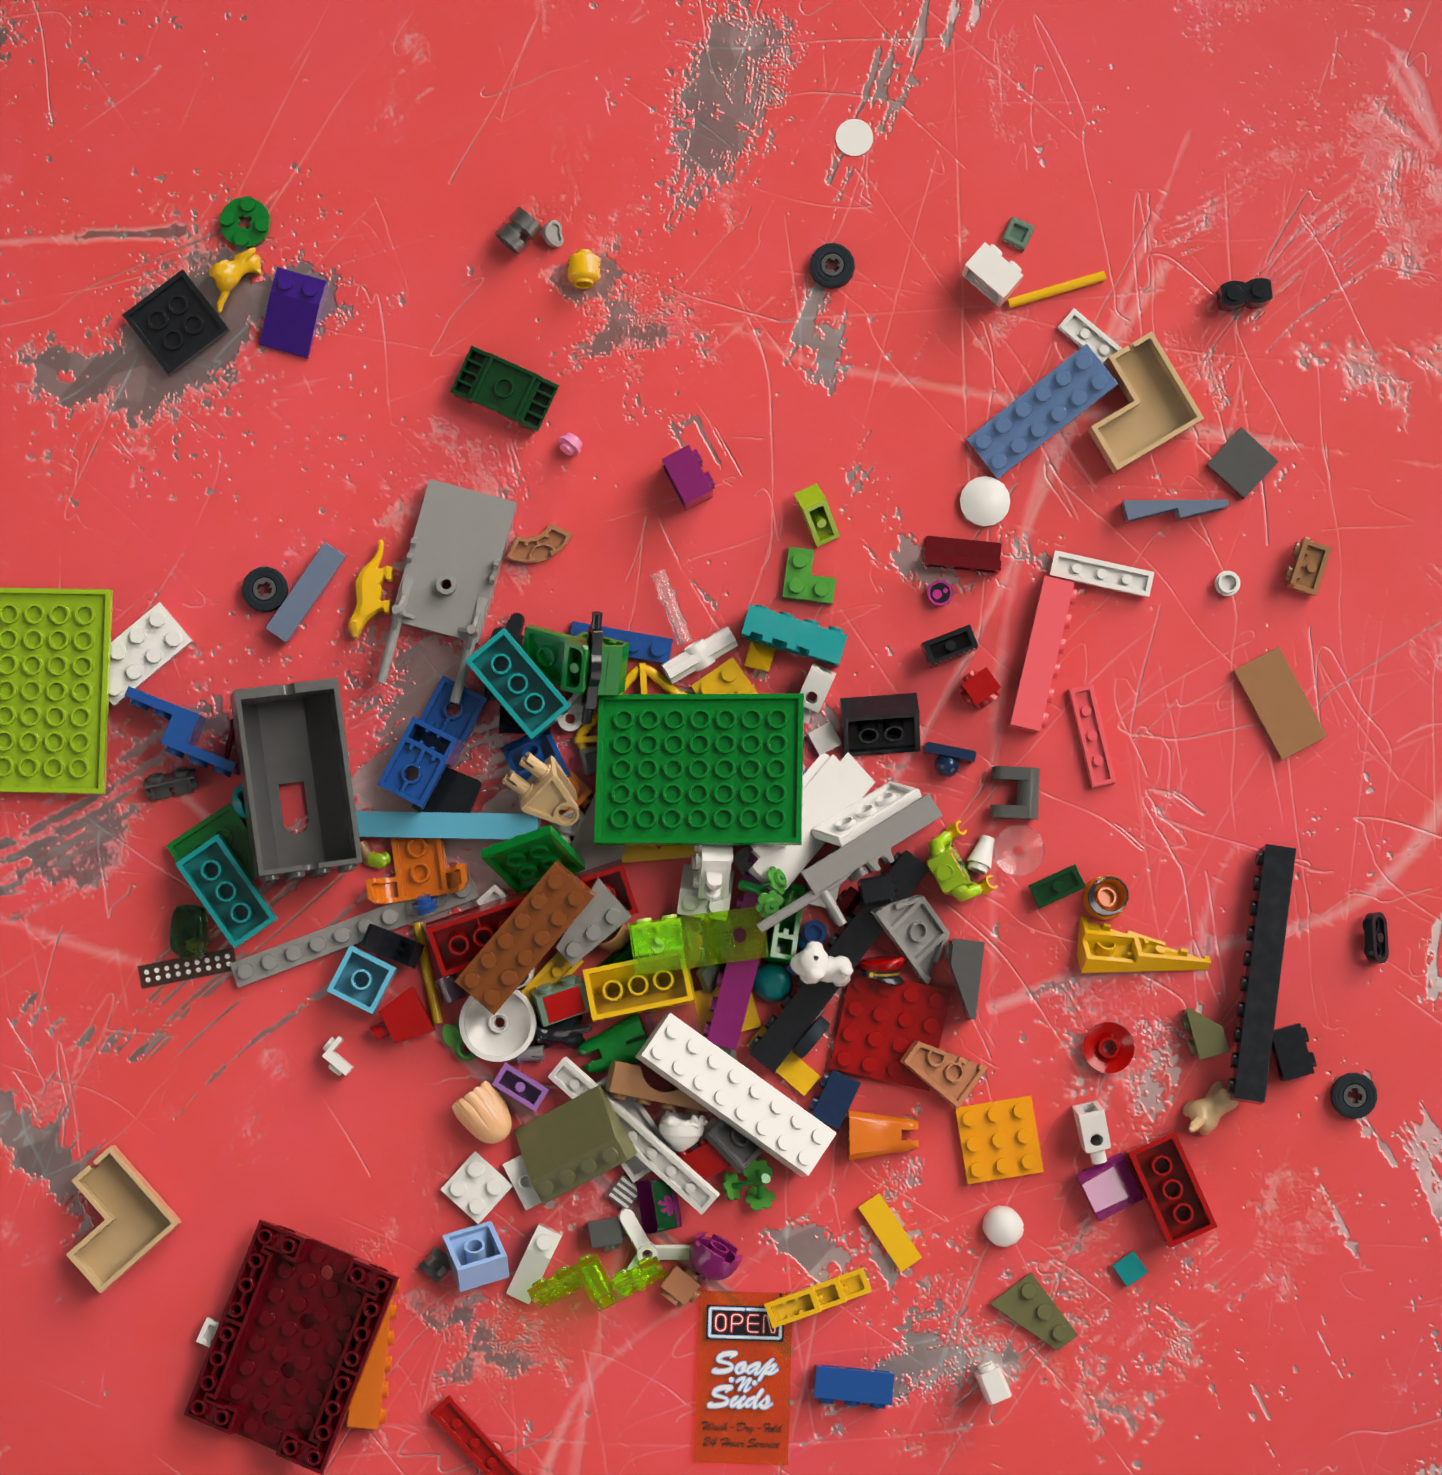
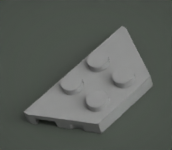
M917 894L872 909L871 913L906 959L920 981L924 984H929L931 981L929 974L934 962L938 963L942 954V948L946 944L950 932L926 898Z

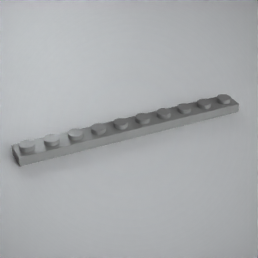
M468 874L469 884L463 891L434 896L438 901L436 903L437 909L429 914L418 915L417 911L413 910L412 904L416 900L390 903L230 963L238 988L342 950L350 945L362 942L370 923L392 931L479 898V894L472 875Z

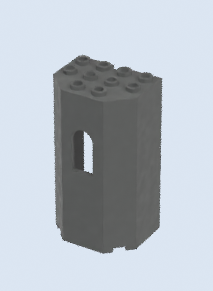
M338 678L234 690L230 695L254 879H261V883L275 882L279 880V877H284V881L299 880L305 874H309L310 878H316L331 873V870L338 869V873H344L357 869L356 866L363 861ZM303 782L308 826L303 832L295 834L289 832L283 823L279 785Z

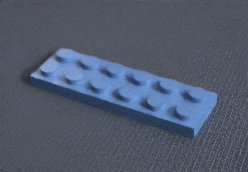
M1085 344L969 436L967 441L995 477L999 479L1116 387L1118 382L1090 346Z

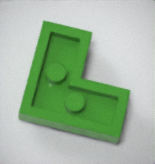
M789 546L782 598L833 604L836 578L811 575L814 550Z

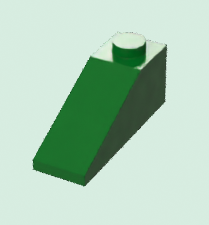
M791 883L781 896L787 899L790 891L794 890L793 897L797 900L805 894L806 886ZM784 904L779 906V910L783 908ZM802 909L768 929L763 961L782 965L790 964L792 957L796 955Z

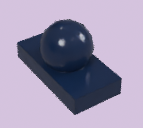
M927 742L924 745L923 753L938 756L935 760V769L943 777L954 776L959 771V760L973 763L976 758V752L973 750Z

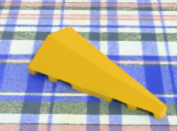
M1081 916L1079 920L1077 958L1081 973L1208 970L1211 964L1209 956L1205 955L1204 958H1199L1188 954L1187 949L1180 948L1178 951L1166 947V942L1129 930L1126 933L1110 929L1111 925L1103 923L1101 926L1088 922L1089 917Z

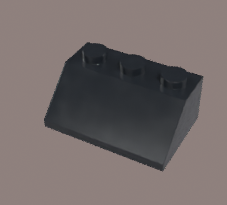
M917 693L840 698L844 755L847 752L851 756L920 751V712Z

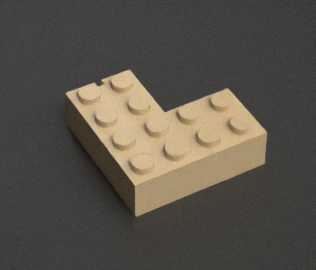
M1152 331L1105 360L1106 365L1130 404L1094 424L1087 431L1112 473H1115L1204 419Z
M116 1145L109 1146L92 1161L94 1164L88 1165L71 1180L105 1219L66 1254L99 1293L105 1292L182 1223V1220Z

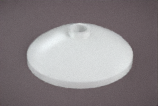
M517 989L495 1015L470 996L464 1003L459 1017V1029L465 1045L476 1056L492 1062L508 1061L522 1054L531 1044L536 1032L535 1010L529 999ZM501 1017L504 1019L505 1024L503 1027L496 1025L497 1018Z

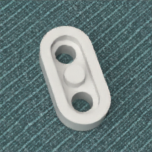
M575 693L567 701L572 709L558 720L559 726L568 732L578 730L583 724L581 722L583 711L581 694ZM597 695L596 707L599 704V695ZM570 714L575 716V722L572 724L566 722V717Z

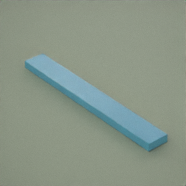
M356 811L359 837L509 840L517 835H523L540 828V818L530 814Z

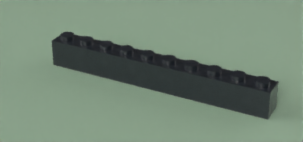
M1265 844L1256 854L1255 864L1259 866V872L1253 879L1252 890L1256 891L1255 901L1251 900L1249 915L1253 916L1252 926L1248 925L1246 932V941H1250L1249 951H1245L1243 956V966H1247L1246 975L1242 976L1240 981V991H1243L1242 1002H1238L1236 1016L1240 1017L1239 1027H1235L1233 1042H1237L1236 1053L1232 1052L1230 1067L1234 1068L1233 1078H1229L1227 1083V1093H1230V1100L1259 1105L1265 1103L1296 848Z
M907 850L902 854L897 852L894 856L895 861L889 863L892 868L887 874H891V879L897 880L899 894L891 902H881V904L876 903L875 905L871 904L865 907L861 905L860 900L858 903L861 906L860 910L856 915L851 912L846 918L847 923L844 924L846 928L840 935L835 933L827 943L830 947L827 951L828 956H845L849 958L854 969L884 930L871 913V910L908 898L930 868ZM800 979L795 985L799 988L794 996L788 994L781 1003L780 1007L783 1010L778 1017L773 1014L764 1025L768 1029L762 1037L757 1035L748 1046L752 1049L749 1055L775 1073L839 989L833 982L819 981L815 984H806Z

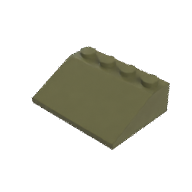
M601 1085L588 1090L514 1130L530 1182L542 1204L613 1169L638 1153Z

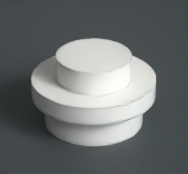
M1223 571L1215 579V588L1223 596H1232L1240 588V579L1232 571Z

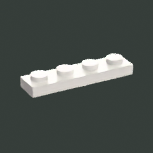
M1055 550L1049 576L1149 598L1155 572Z

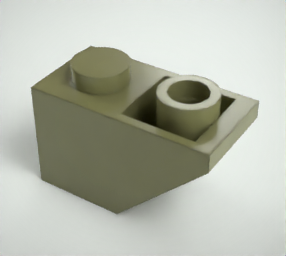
M1193 1009L1183 1010L1184 1015L1181 1016V1022L1184 1031L1188 1030L1191 1040L1188 1041V1047L1191 1056L1195 1055L1197 1060L1230 1052L1224 1029L1221 1025Z

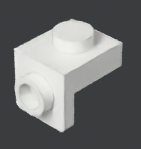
M338 1036L336 1039L333 1037L329 1039L322 1048L326 1051L322 1057L330 1062L328 1068L335 1074L340 1076L343 1073L347 1076L355 1067L335 1052L344 1041V1038Z

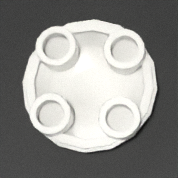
M988 476L977 477L968 482L962 490L960 497L961 510L965 519L973 524L980 526L995 525L1001 522L1009 511V492L1005 485L996 478Z

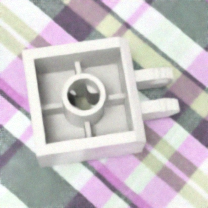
M732 845L694 846V851H697V853L692 855V870H696V872H693V888H697L698 898L708 899L710 902L725 899L729 896V879L733 862Z

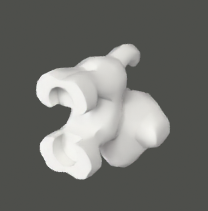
M817 941L808 942L805 949L793 956L790 961L791 969L806 984H815L822 981L826 983L833 982L835 986L842 987L849 983L851 980L850 976L853 973L849 958L845 956H828L823 949L822 943Z

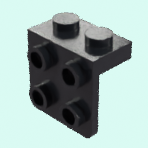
M446 767L424 809L415 804L412 805V808L419 812L471 813L482 783L475 778Z

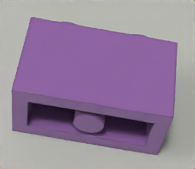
M507 1062L504 1063L491 1084L535 1112L550 1090Z

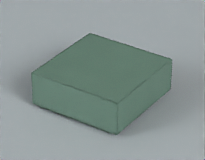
M1012 216L1001 241L1024 251L1035 226Z

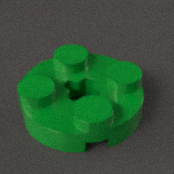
M250 196L232 200L224 207L223 212L219 216L222 234L230 244L236 247H257L269 235L270 214L260 201ZM250 217L252 219L249 222L251 227L248 229L245 226L240 228V219Z

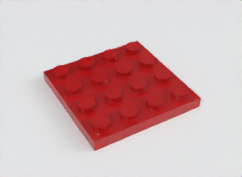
M853 969V973L850 976L851 980L846 988L829 1069L930 1091V1086L901 1063L900 1060L914 1040L939 1049L952 990L904 980L905 983L903 985L886 984L872 978L863 977L861 970Z

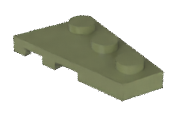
M1031 1272L990 1302L991 1305L1057 1351L1078 1336Z

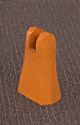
M848 1110V1160L909 1152L919 1148V1140L902 1139L901 1130H918L919 1121L908 1117Z

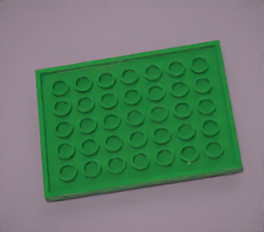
M804 693L599 695L594 827L595 846L802 845Z

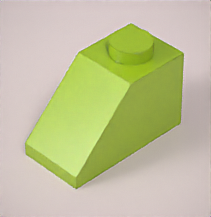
M817 483L794 493L800 512L817 547L840 537L828 502Z

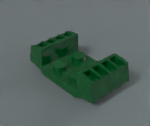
M471 346L450 392L470 404L474 402L519 423V426L536 433L545 418L559 385L494 354Z

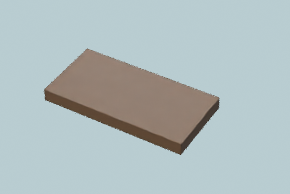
M1279 647L1233 670L1281 761L1327 737Z

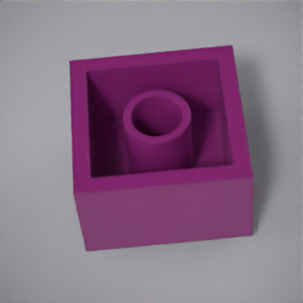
M689 445L662 459V467L685 511L712 498L713 489H715V483L708 471L704 473L701 468L703 467V461L697 449L692 451Z

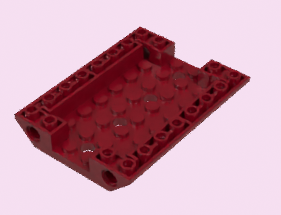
M260 1219L184 1415L229 1435L238 1434L277 1451L275 1455L323 1475L400 1277L382 1266L301 1232ZM325 1265H329L333 1270V1275L329 1280H325L321 1275V1270ZM306 1314L312 1315L314 1319V1324L310 1329L305 1328L302 1323L303 1317ZM288 1362L292 1363L295 1367V1373L290 1378L283 1371L285 1364ZM269 1411L273 1412L276 1416V1422L273 1426H268L265 1422V1415Z

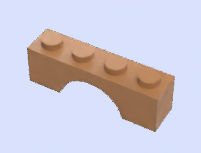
M611 1060L605 1091L612 1092V1098L626 1100L627 1096L637 1097V1103L651 1105V1101L661 1102V1108L676 1110V1106L686 1108V1113L700 1115L701 1111L709 1112V1110L677 1087L663 1091L650 1087L643 1077L641 1066Z

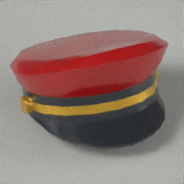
M901 956L864 958L859 961L861 975L886 984L903 985L905 982L900 977V968L904 965L906 959Z

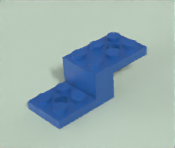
M442 676L421 718L412 717L377 783L378 786L423 809L446 766L454 767L489 701L488 698L464 687L459 703L461 711L456 717H450L447 710L451 704H454L449 701L455 681L445 676ZM411 767H416L419 771L418 778L414 781H408L406 778V771Z
M128 686L124 696L131 699L129 704L148 711L149 707L154 709V714L170 720L160 743L166 746V752L183 758L185 754L189 755V761L207 768L208 764L214 765V771L231 777L232 773L239 775L238 763L196 747L207 720L205 717Z

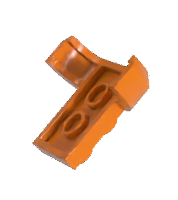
M391 838L396 877L365 879L368 899L375 904L415 900L424 894H430L431 897L457 893L463 891L469 884L466 863L455 864V866L447 868L443 838Z

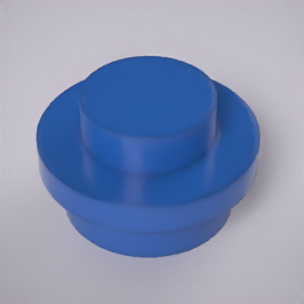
M424 894L415 899L416 902L412 904L413 910H416L418 915H425L437 909L436 903L438 901L436 897Z
M811 920L803 926L801 935L806 943L810 941L823 943L827 937V930L820 921Z

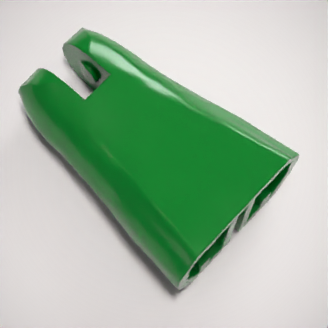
M638 1013L621 1020L609 1029L584 1041L576 1048L578 1056L592 1053V1051L597 1049L600 1057L599 1060H593L583 1065L584 1072L594 1074L609 1070L611 1060L629 1064L642 1063L635 1056L648 1039V1035Z

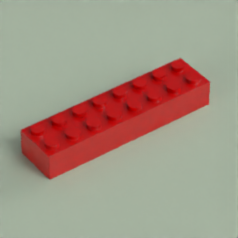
M621 859L574 874L590 888H592L596 878L599 877L631 915L639 913ZM533 888L426 923V931L442 977L463 971Z

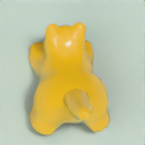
M255 247L234 255L232 261L226 259L211 265L209 276L214 280L216 287L221 292L216 302L217 313L220 314L230 291L246 273L262 274L260 271L261 258L254 254L256 252Z

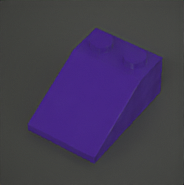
M277 267L259 345L309 359L329 290L327 281Z

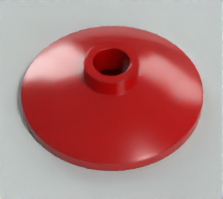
M1103 1022L1095 1025L1086 1034L1083 1042V1053L1086 1061L1092 1068L1102 1073L1110 1074L1123 1070L1129 1065L1134 1055L1135 1046L1131 1034L1125 1027L1114 1022ZM1105 1043L1112 1045L1111 1052L1106 1053L1103 1050Z

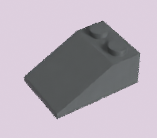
M953 938L950 939V943L945 944L943 959H948L947 966L966 1019L976 1020L985 942Z

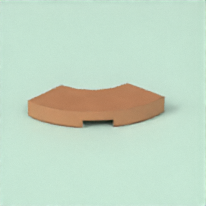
M550 523L545 531L537 536L525 538L516 535L506 560L521 564H534L546 561L557 555L567 546L573 537V533Z

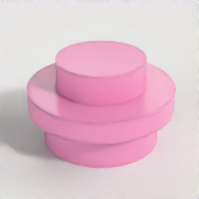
M570 432L561 435L558 439L560 449L569 456L572 454L579 455L581 452L580 448L583 446L581 440Z

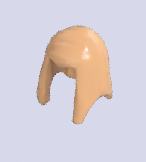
M487 1081L482 1082L480 1087H475L473 1091L467 1093L464 1098H460L451 1106L459 1122L472 1135L484 1143L495 1144L501 1142L510 1134L512 1120L506 1102L501 1093Z

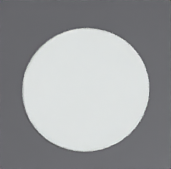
M849 119L843 122L837 129V146L847 155H862L870 149L873 143V132L866 122L859 119Z

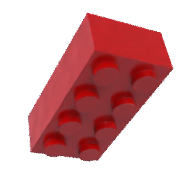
M1171 1130L1125 1151L1166 1246L1174 1247L1218 1227L1175 1131Z

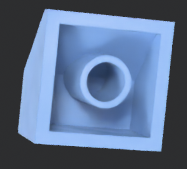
M492 1221L442 1235L451 1271L460 1292L509 1277L507 1254Z

